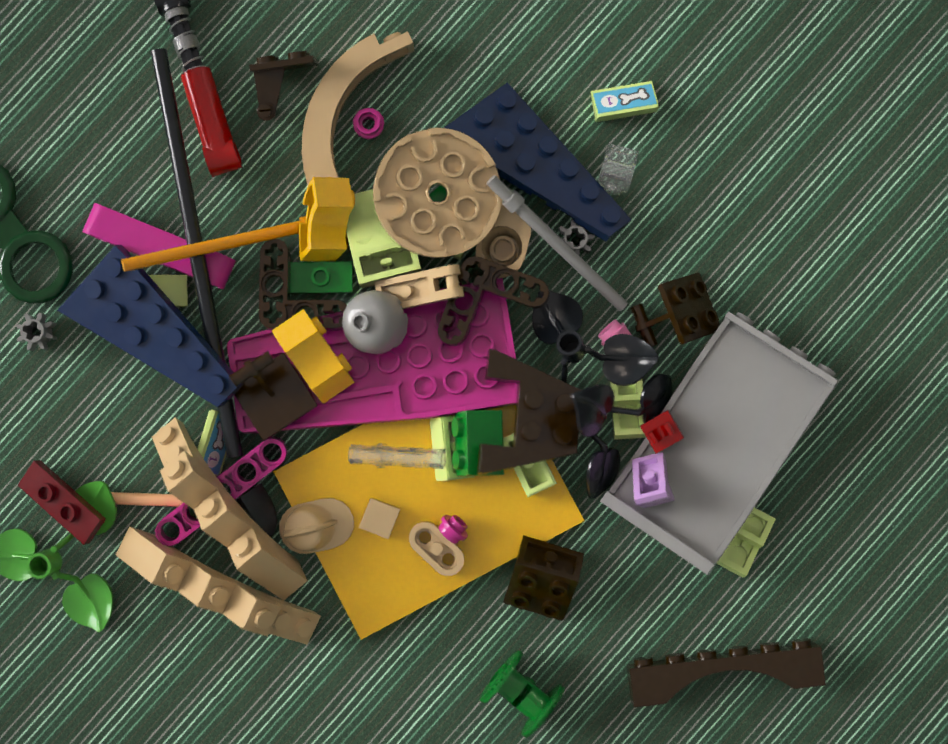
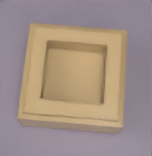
M370 498L359 528L389 539L400 509Z

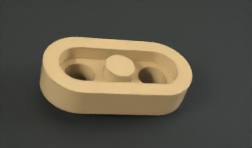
M424 521L417 523L409 533L411 547L439 574L453 576L462 569L464 565L462 550L456 544L447 540L435 524ZM427 531L431 534V541L429 543H422L420 541L419 535L421 532ZM446 553L452 554L455 558L454 563L451 565L444 564L442 561L443 555Z

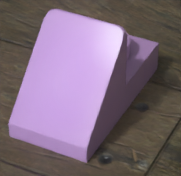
M663 452L632 459L634 501L637 506L648 508L675 501L668 482L667 463Z

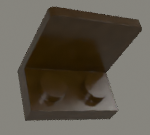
M523 535L516 564L503 602L518 609L531 611L548 618L564 620L579 582L584 553Z

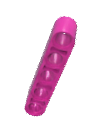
M94 203L82 231L111 245H122L127 251L136 255L187 245L186 239ZM218 252L205 254L211 285L224 290L236 260ZM190 258L161 264L193 277Z
M270 437L228 467L217 478L221 483H226L230 487V495L236 499L285 460L287 446L281 438ZM274 443L281 448L282 454L279 459L270 460L265 456L264 448L267 444ZM243 463L252 464L256 469V476L252 479L241 477L239 473L240 465ZM182 503L157 524L155 534L161 544L174 546L198 529L200 523L197 518L189 513V506ZM167 522L177 524L180 529L179 536L168 537L164 532V524Z

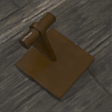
M307 51L288 53L289 59L279 60L275 55L256 58L257 64L249 65L250 71L254 73L259 102L257 114L260 119L270 121L275 117L285 70L319 66L317 58L313 55L310 56Z
M700 272L657 285L667 309V314L653 320H648L643 303L630 308L637 323L634 326L636 332H640L643 341L647 342L651 347L658 345L652 326L668 319L672 322L680 345L713 334L720 326L718 315L713 308L706 284L702 280Z
M266 351L253 361L247 360L244 362V367L229 375L236 387L242 383L244 384L234 395L263 441H266L318 407L284 353L273 359L271 354Z

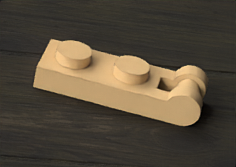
M459 264L374 282L375 290L389 292L399 298L403 309L465 296L463 287H460L458 275L461 274ZM445 278L447 289L440 290L438 279Z

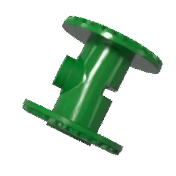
M517 650L491 678L480 696V701L485 704L497 692L529 718L521 731V735L527 738L551 714L561 699L565 688L562 684H558L548 694L543 692L531 678L522 675L515 669L523 656V653Z

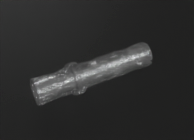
M378 443L377 446L351 444L348 451V460L350 464L376 465L377 468L402 466L444 469L446 452L445 449L393 447L387 446L386 443Z

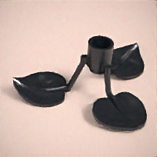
M549 290L550 297L547 304L542 308H533L532 324L534 332L545 344L551 345L556 343L557 349L562 356L561 381L567 383L568 364L580 362L586 354L604 361L602 367L604 376L610 382L619 386H629L640 381L658 362V354L647 342L628 334H618L608 338L604 343L605 355L599 354L591 346L585 345L581 336L577 333L583 322V311L578 302L569 296ZM539 291L536 298H542L544 294Z
M660 373L647 381L640 396L641 407L638 409L613 407L614 392L607 385H594L571 394L576 410L579 432L583 436L591 437L600 446V451L592 455L587 468V493L590 499L602 494L614 482L620 469L619 451L615 448L608 449L607 444L596 435L602 428L604 420L607 419V414L609 412L636 416L643 414L644 423L658 416L672 397V380L670 375Z

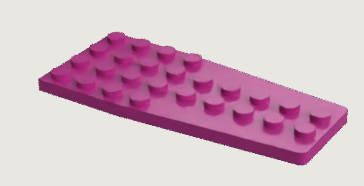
M503 278L497 279V288L505 291ZM473 283L461 285L473 289L475 292H477L479 289V287H475ZM486 291L483 294L466 340L457 346H450L444 343L438 335V326L448 300L403 309V312L407 313L408 317L407 333L400 345L383 354L359 351L349 343L343 330L327 331L323 334V337L336 356L341 353L345 356L353 368L348 373L355 383L324 404L311 390L271 330L233 338L227 343L229 366L234 373L245 366L244 362L249 359L253 361L266 351L271 354L273 359L284 353L317 403L318 407L281 431L431 419L455 415L465 410H485L516 405L517 383L485 380L487 352L489 349H495L516 359L507 301L505 298ZM464 293V297L456 298L458 309L467 310L472 306L473 297L469 293ZM340 311L321 316L320 322L324 323L322 317H330L335 323H339V318L343 317V313ZM454 311L450 313V316L456 318L454 325L445 328V332L449 334L448 339L452 340L454 335L460 336L461 331L457 328L459 319L466 322L468 318L460 316ZM234 395L238 429L245 434L258 433Z

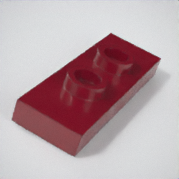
M34 460L18 484L26 494L83 545L90 544L106 520L103 515L41 460Z

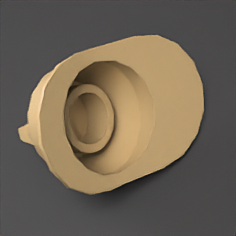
M501 203V209L494 226L487 236L476 245L475 256L518 271L526 257L531 237V227L516 212L511 213ZM503 274V275L499 276L498 278H505V277H508V276H511V275H509V274Z
M334 498L297 504L289 508L282 515L279 524L280 536L283 543L290 550L299 554H310L332 549L344 544L351 536L354 528V517L349 507L342 501Z

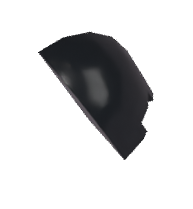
M259 484L235 500L271 537L277 525L276 509L263 485Z

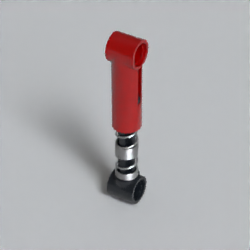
M154 0L160 15L164 16L166 22L171 25L169 32L174 35L173 45L178 54V59L182 60L183 63L181 69L184 73L180 75L203 145V155L211 176L215 177L243 168L211 69L202 64L201 59L203 56H200L198 52L200 49L197 36L193 34L195 31L191 30L189 24L191 20L188 17L190 15L188 10L191 7L190 0Z

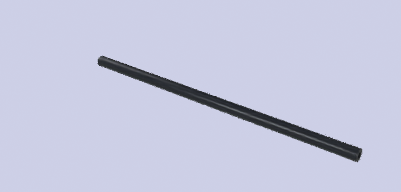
M164 48L151 51V57L186 242L189 245L203 242L167 50ZM204 254L190 257L204 338L225 362L206 256ZM231 398L224 406L218 407L227 458L243 455L233 399Z

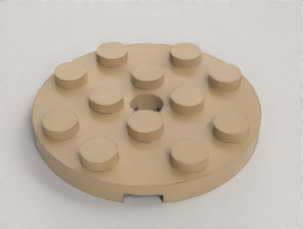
M429 128L403 137L385 154L374 179L373 200L376 214L382 227L401 247L424 257H451L473 248L491 231L501 209L502 199L486 185L492 176L496 175L499 178L495 167L496 164L492 157L476 140L452 129ZM436 184L442 185L447 193L446 199L442 202H433L429 196V188Z

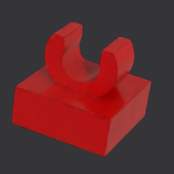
M669 410L640 425L656 454L684 439Z

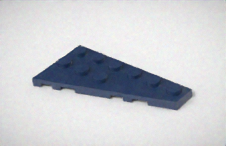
M508 83L444 127L466 134L482 145L495 162V167L501 178L527 194L531 195L533 193L547 202L545 205L555 211L558 208L571 216L574 223L605 242L631 221V218Z
M115 245L57 311L216 407L224 406L244 384L242 383L238 387L233 384L229 375H232L234 372L143 268L124 272L121 259L132 256L122 245Z

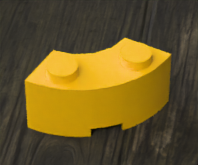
M313 177L306 189L302 203L303 205H308L305 223L299 222L300 261H336L348 247L346 230L349 215L355 205V194L351 190L349 178Z
M303 309L273 329L272 333L311 390L324 404L355 383L348 373L353 368L342 353L336 356L323 337V334L327 331L317 316L310 319Z

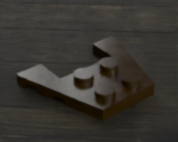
M489 349L487 352L485 380L518 384L513 447L481 444L479 446L477 474L484 475L499 470H507L531 463L575 455L577 453L579 430L571 394L580 391V389L495 349Z

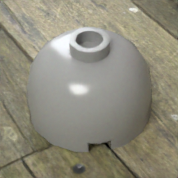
M371 290L358 294L350 300L343 312L342 319L344 335L349 343L359 351L371 354H383L400 345L407 333L408 317L407 313L403 312V308L400 305L402 303L399 298L389 292Z

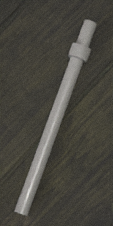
M496 175L488 180L486 185L503 200L502 205L511 213L516 212L618 311H622L627 306L628 302L524 203L525 199L516 190L511 191Z

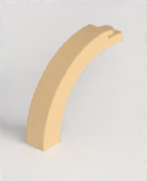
M400 32L393 33L383 40L384 43L380 45L375 34L370 35L347 50L323 76L309 103L303 126L302 160L307 185H309L313 177L339 178L334 160V135L341 110L353 90L368 75L378 68L414 51V44L408 32L403 34Z

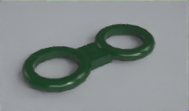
M0 164V184L2 186V198L0 201V248L2 249L0 256V279L6 291L17 300L29 304L46 303L60 296L69 285L73 273L72 256L66 244L56 235L42 230L29 231L13 211L16 202V184L10 172ZM42 243L48 245L55 251L59 260V271L56 279L49 287L40 291L24 289L17 283L13 275L15 256L22 248L30 244Z

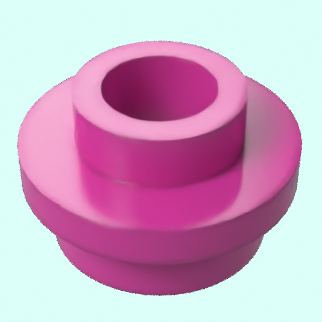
M364 108L354 116L353 127L361 138L374 139L382 133L384 119L376 109ZM368 119L375 122L374 127L371 129L363 127V123Z
M445 514L441 518L442 523L438 526V529L451 543L457 544L460 540L464 541L468 537L466 532L467 525L457 515L451 517Z

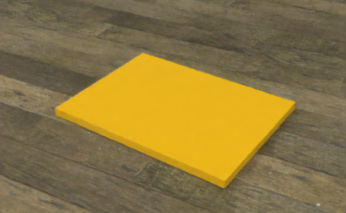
M516 405L485 409L502 410L503 438L514 433ZM430 419L362 424L273 471L291 507L314 500L334 498L342 501L350 508L354 517V528L348 540L338 547L315 553L361 640L516 558L523 535L546 542L585 521L553 460L546 462L557 484L530 497H527L514 468L504 470V475L474 476L473 478L436 481ZM370 498L400 509L389 539L359 528ZM445 514L451 517L457 515L466 523L468 537L456 544L464 554V565L457 574L453 576L439 574L411 547L409 533L417 523L427 521L438 527L442 523L441 518ZM427 531L421 532L419 535L420 541L422 543H429L431 541V534ZM446 553L443 555L442 561L446 565H451L454 563L455 558L452 554Z

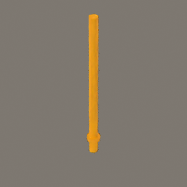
M306 216L300 217L299 221L124 258L121 259L124 272L299 234V222L305 223Z

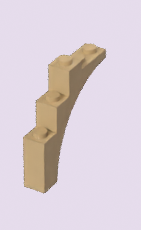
M175 417L152 436L164 466L160 473L168 492L194 509L202 530L228 548L238 571L282 600L287 599L308 581L298 559L275 542L243 510L218 480L201 456L187 429L180 420Z
M130 526L116 553L117 557L150 583L178 591L197 607L221 613L243 630L264 636L272 634L308 645L321 617L315 611L281 600L226 576L184 554L173 546L161 544L156 535Z

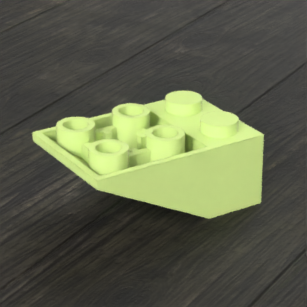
M373 189L355 193V205L349 215L346 233L361 288L373 286L375 281L422 271L418 255L397 244L382 227L374 206Z

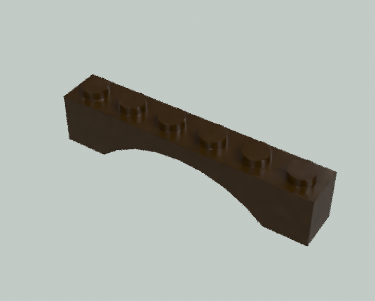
M803 638L792 640V645L779 646V642H767L760 644V649L748 650L747 646H733L728 648V653L716 654L715 649L697 651V656L685 657L684 653H672L665 655L666 660L653 661V657L635 658L633 664H626L631 703L634 707L667 704L677 692L691 682L709 674L731 670L763 673L781 680L793 689L826 685L822 649L816 643H811V639Z

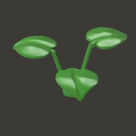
M93 481L76 489L75 491L106 518L96 535L107 532L112 528L116 520L117 508L108 484L104 481ZM15 528L0 534V574L14 581H25L32 577L43 579L51 575L54 580L59 578L73 581L75 584L68 586L63 593L62 604L65 612L78 624L92 628L97 632L105 629L111 618L114 604L113 592L108 582L95 573H91L81 580L78 576L60 573L59 571L62 567V557L59 550L75 538L71 533L58 544L52 546L51 549H45L36 553L37 543L27 531Z

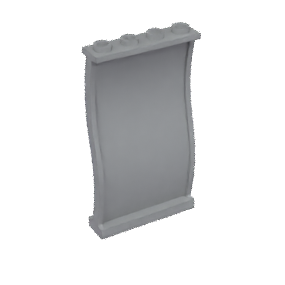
M729 311L727 312L725 319L701 351L662 411L663 413L669 410L684 436V439L660 451L663 452L666 459L668 482L675 501L648 508L637 506L634 501L632 459L655 454L647 438L644 439L615 483L600 500L605 506L707 575H710L816 414L838 384V380L834 378L836 373L821 363L816 367L806 360L808 355L794 346L790 350L779 343L781 339L767 329H764L763 332L757 330L752 326L754 322L740 312H737L736 315Z

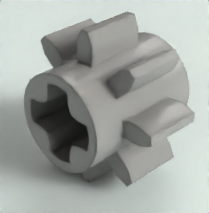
M573 219L568 229L563 226L559 227V232L564 235L561 239L578 255H580L582 250L586 253L591 252V248L586 243L587 241L594 240L595 235H587L586 229L576 226ZM572 233H576L577 238L583 239L578 247H574L571 241L567 242Z
M39 313L36 319L30 314H25L26 321L22 325L16 324L21 334L16 340L18 342L27 341V350L34 351L37 344L41 349L48 350L47 343L51 339L57 340L52 331L56 323L52 321L46 323V314ZM33 328L41 330L40 336L32 334Z

